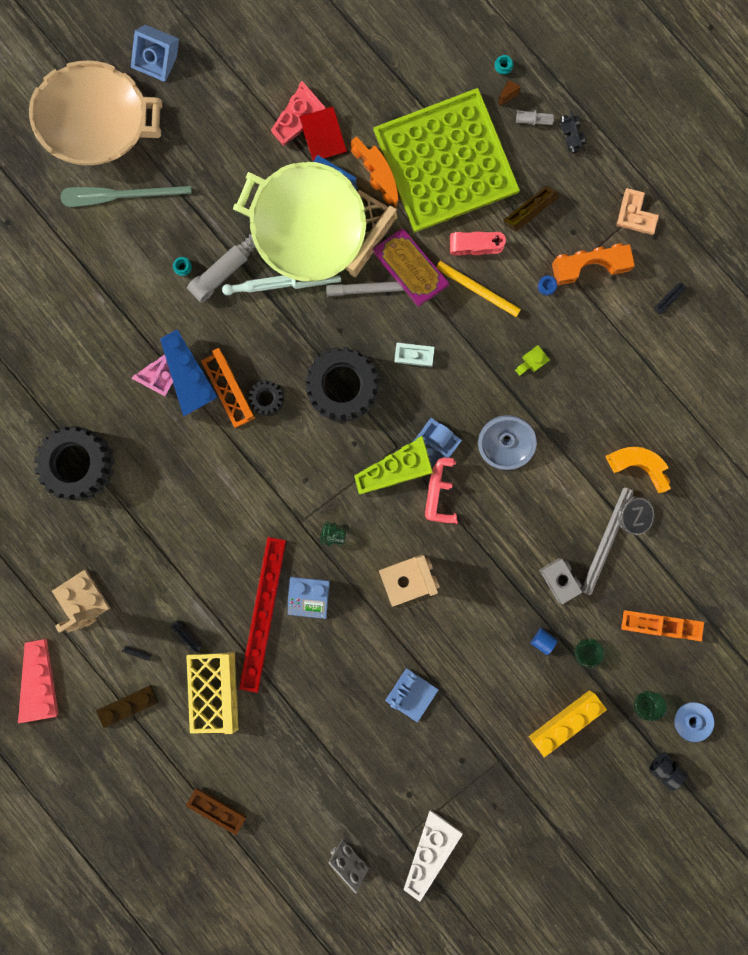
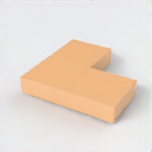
M626 188L616 226L653 235L659 215L641 211L645 193Z

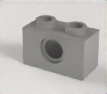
M558 558L539 569L557 602L564 604L581 594L580 587L582 586L577 577L573 578L570 573L572 568L567 560L563 561V559ZM560 575H564L566 577V583L564 585H559L558 578Z

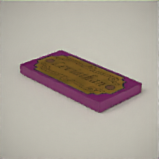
M403 228L373 248V253L418 307L449 286L448 281Z

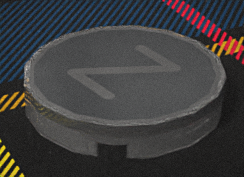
M631 497L626 499L618 511L619 526L631 535L646 533L654 522L653 506L644 498Z

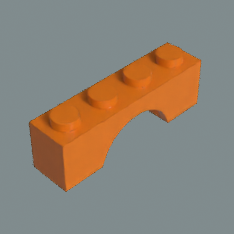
M623 243L615 244L612 248L608 249L598 247L592 252H586V250L579 251L572 256L562 254L557 256L552 263L557 286L575 282L579 277L581 268L589 264H599L605 267L611 275L630 272L635 267L630 244L623 245Z

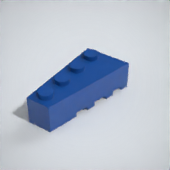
M175 330L160 338L183 417L216 399L217 396L179 331Z

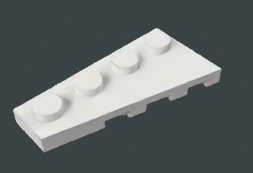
M431 809L404 890L418 901H421L463 835L462 831Z

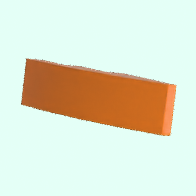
M624 610L621 629L702 641L704 622Z

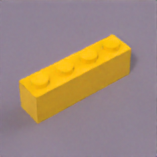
M589 690L528 737L543 757H546L607 709L595 693Z

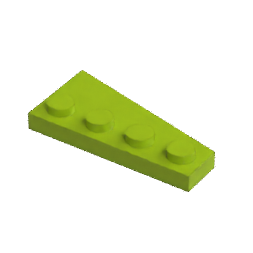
M423 436L356 474L354 477L359 494L362 495L433 474Z

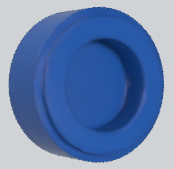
M544 276L538 282V290L542 295H552L557 289V281L552 276Z

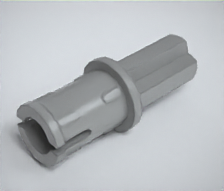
M517 110L516 123H527L535 126V124L552 125L554 122L553 114L536 113V110L534 112Z

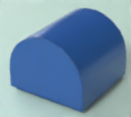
M540 628L530 644L548 655L554 649L558 639Z

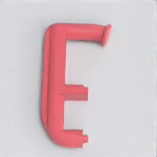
M441 458L432 468L433 474L430 477L425 517L430 521L458 524L456 513L454 515L436 513L440 488L448 490L452 488V483L441 481L443 466L453 467L456 464L454 458Z

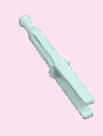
M286 276L250 280L238 285L226 284L223 286L222 292L225 295H231L234 292L243 291L250 293L290 286L299 289L341 282V277L336 276L319 281L296 282V280Z

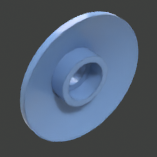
M690 702L680 707L675 715V728L678 734L685 740L700 742L712 733L714 718L706 706L701 703ZM694 717V723L690 724V718Z

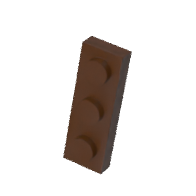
M198 787L195 788L186 804V807L234 835H237L247 817Z

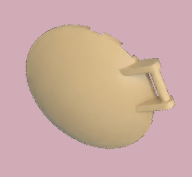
M76 61L66 64L67 67L58 71L54 69L43 78L42 84L35 88L30 100L29 119L36 138L49 153L72 164L99 165L108 163L127 153L140 137H161L159 124L162 100L159 98L143 97L131 77L126 73L123 74L116 70L114 66L107 63ZM146 109H152V126H146Z

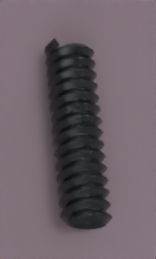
M125 646L122 650L126 654L142 658L146 661H150L152 654L150 655Z

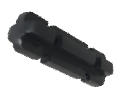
M681 282L678 283L654 307V310L658 314H662L686 290V286Z
M179 620L175 621L170 628L174 633H178L177 636L187 646H190L189 649L193 653H197L202 648L200 642L195 641L196 638L186 627H182L183 624Z

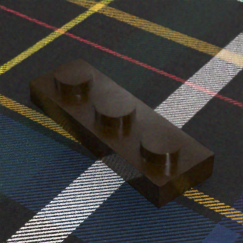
M545 186L503 220L505 226L517 232L530 220L537 217L545 208L552 205L560 197L558 191Z
M149 685L96 710L103 728H106L157 704L158 700L152 686Z

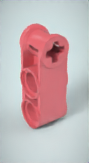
M501 232L451 233L450 254L455 256L499 254L504 249L506 238Z

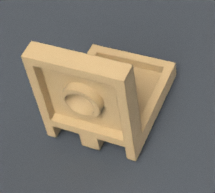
M421 554L379 570L392 607L426 594L432 596L438 593L437 588H440L436 576H431L430 570L433 568L428 557L425 558ZM402 576L409 579V584L406 587L398 585V579Z

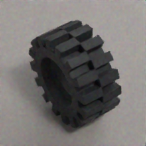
M259 381L249 391L250 396H248V400L250 401V406L258 414L272 416L283 407L284 394L281 388L272 381ZM265 391L271 392L274 396L273 402L270 405H262L259 401L261 393Z

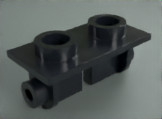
M569 111L570 117L565 115L560 118L563 134L571 133L570 136L565 138L568 151H571V154L577 153L579 148L586 151L584 144L587 142L584 133H580L578 128L581 126L578 115L574 116L573 112Z

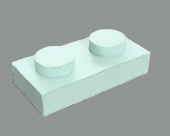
M396 343L394 363L432 367L434 347Z

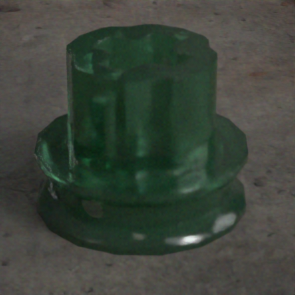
M326 521L321 531L320 544H326L328 547L332 544L341 546L346 537V530L338 528L335 522L330 523V521Z

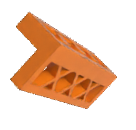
M220 348L212 351L213 355L201 360L234 428H237L255 419V416ZM216 359L219 364L217 372L210 370L207 363ZM219 375L226 378V388L217 385ZM227 392L234 394L236 398L234 405L226 403ZM236 409L242 410L245 416L244 419L238 422L234 418Z

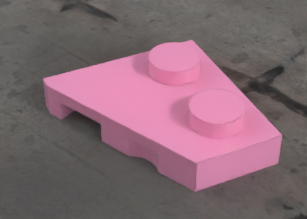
M165 355L132 377L133 380L163 396H166L173 383Z

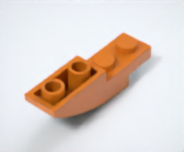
M356 136L351 141L352 154L357 159L360 158L364 162L363 165L366 170L371 173L370 184L375 191L379 190L383 194L384 201L396 208L398 206L397 187L387 161L375 145L369 150Z

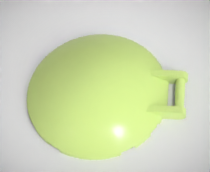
M316 162L286 165L266 180L252 173H247V181L237 204H234L233 210L250 217V229L254 244L261 257L271 268L294 280L319 281L338 274L354 260L365 236V209L360 195L342 173L332 167ZM256 183L259 187L250 209L244 208L252 187Z

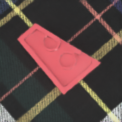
M301 81L298 90L292 95L288 106L282 111L271 129L272 134L283 147L303 131L299 116L326 109L303 81Z

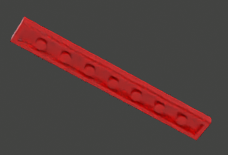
M267 537L239 690L259 692L287 540Z

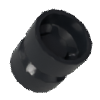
M666 752L660 753L649 766V772L657 779H661L662 784L671 791L679 788L687 778V771L679 764H675L674 759Z

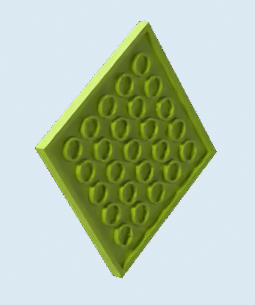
M478 88L373 127L382 154L392 171L397 192L414 233L518 194L520 191Z

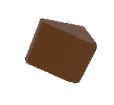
M509 80L500 94L498 105L501 106L517 97L521 86Z

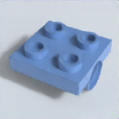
M430 418L415 438L416 440L423 436L432 467L439 459L449 458L462 441L451 430Z

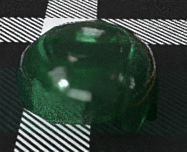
M586 638L582 639L575 646L574 655L576 661L583 667L594 668L603 661L604 650L598 641Z
M644 691L636 696L634 711L645 721H656L664 717L667 711L666 701L659 693Z

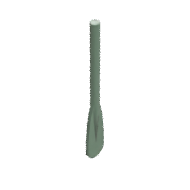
M182 186L118 191L97 187L65 188L62 191L61 201L67 207H80L101 204L118 198L192 194V187Z

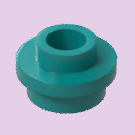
M508 55L498 57L494 65L495 70L501 75L509 74L513 69L512 59ZM501 64H505L507 67H501Z
M179 257L173 263V270L179 276H186L191 272L192 264L189 259ZM181 265H186L184 270H180Z

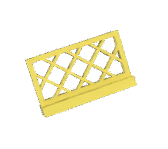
M235 652L187 655L190 733H235L239 730ZM213 658H220V667L217 671L209 664ZM193 659H199L204 664L199 671L193 667ZM205 667L213 673L208 681L200 674ZM215 676L221 681V687L218 690L210 684ZM197 677L204 683V686L199 691L194 687V680ZM206 687L215 693L209 700L201 694ZM198 696L206 703L201 710L194 703ZM216 696L222 700V706L219 710L211 703ZM207 706L215 712L210 720L202 713ZM217 715L223 720V728H217L212 723ZM198 716L206 722L203 728H196L195 720Z

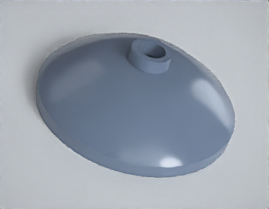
M512 415L499 416L490 420L482 428L478 439V447L483 459L491 466L504 470L516 469L526 464L534 455L537 446L536 435L531 425L524 419ZM508 435L510 438L504 439V436Z

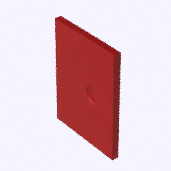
M334 107L299 116L312 161L315 160L317 155L325 159L347 152Z

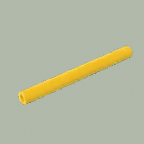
M439 261L436 266L438 271L511 315L517 317L521 309L444 262Z

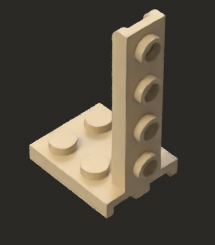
M83 570L52 590L70 619L56 625L59 633L63 631L69 633L73 630L87 627L96 622V618L110 609L109 604L87 570Z

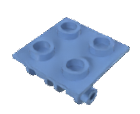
M406 668L385 701L391 704L390 706L395 710H400L418 722L439 689Z

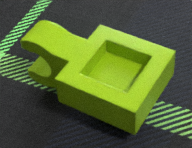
M537 345L522 357L525 362L517 367L515 371L519 376L529 368L534 373L547 363L549 358Z

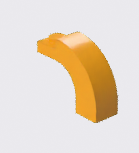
M627 447L605 456L614 473L629 466H637L648 473L658 493L671 489L669 478L666 474L662 473V471L668 469V466L656 453L641 447Z

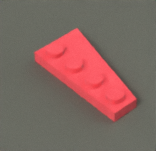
M47 639L25 643L18 723L59 715Z

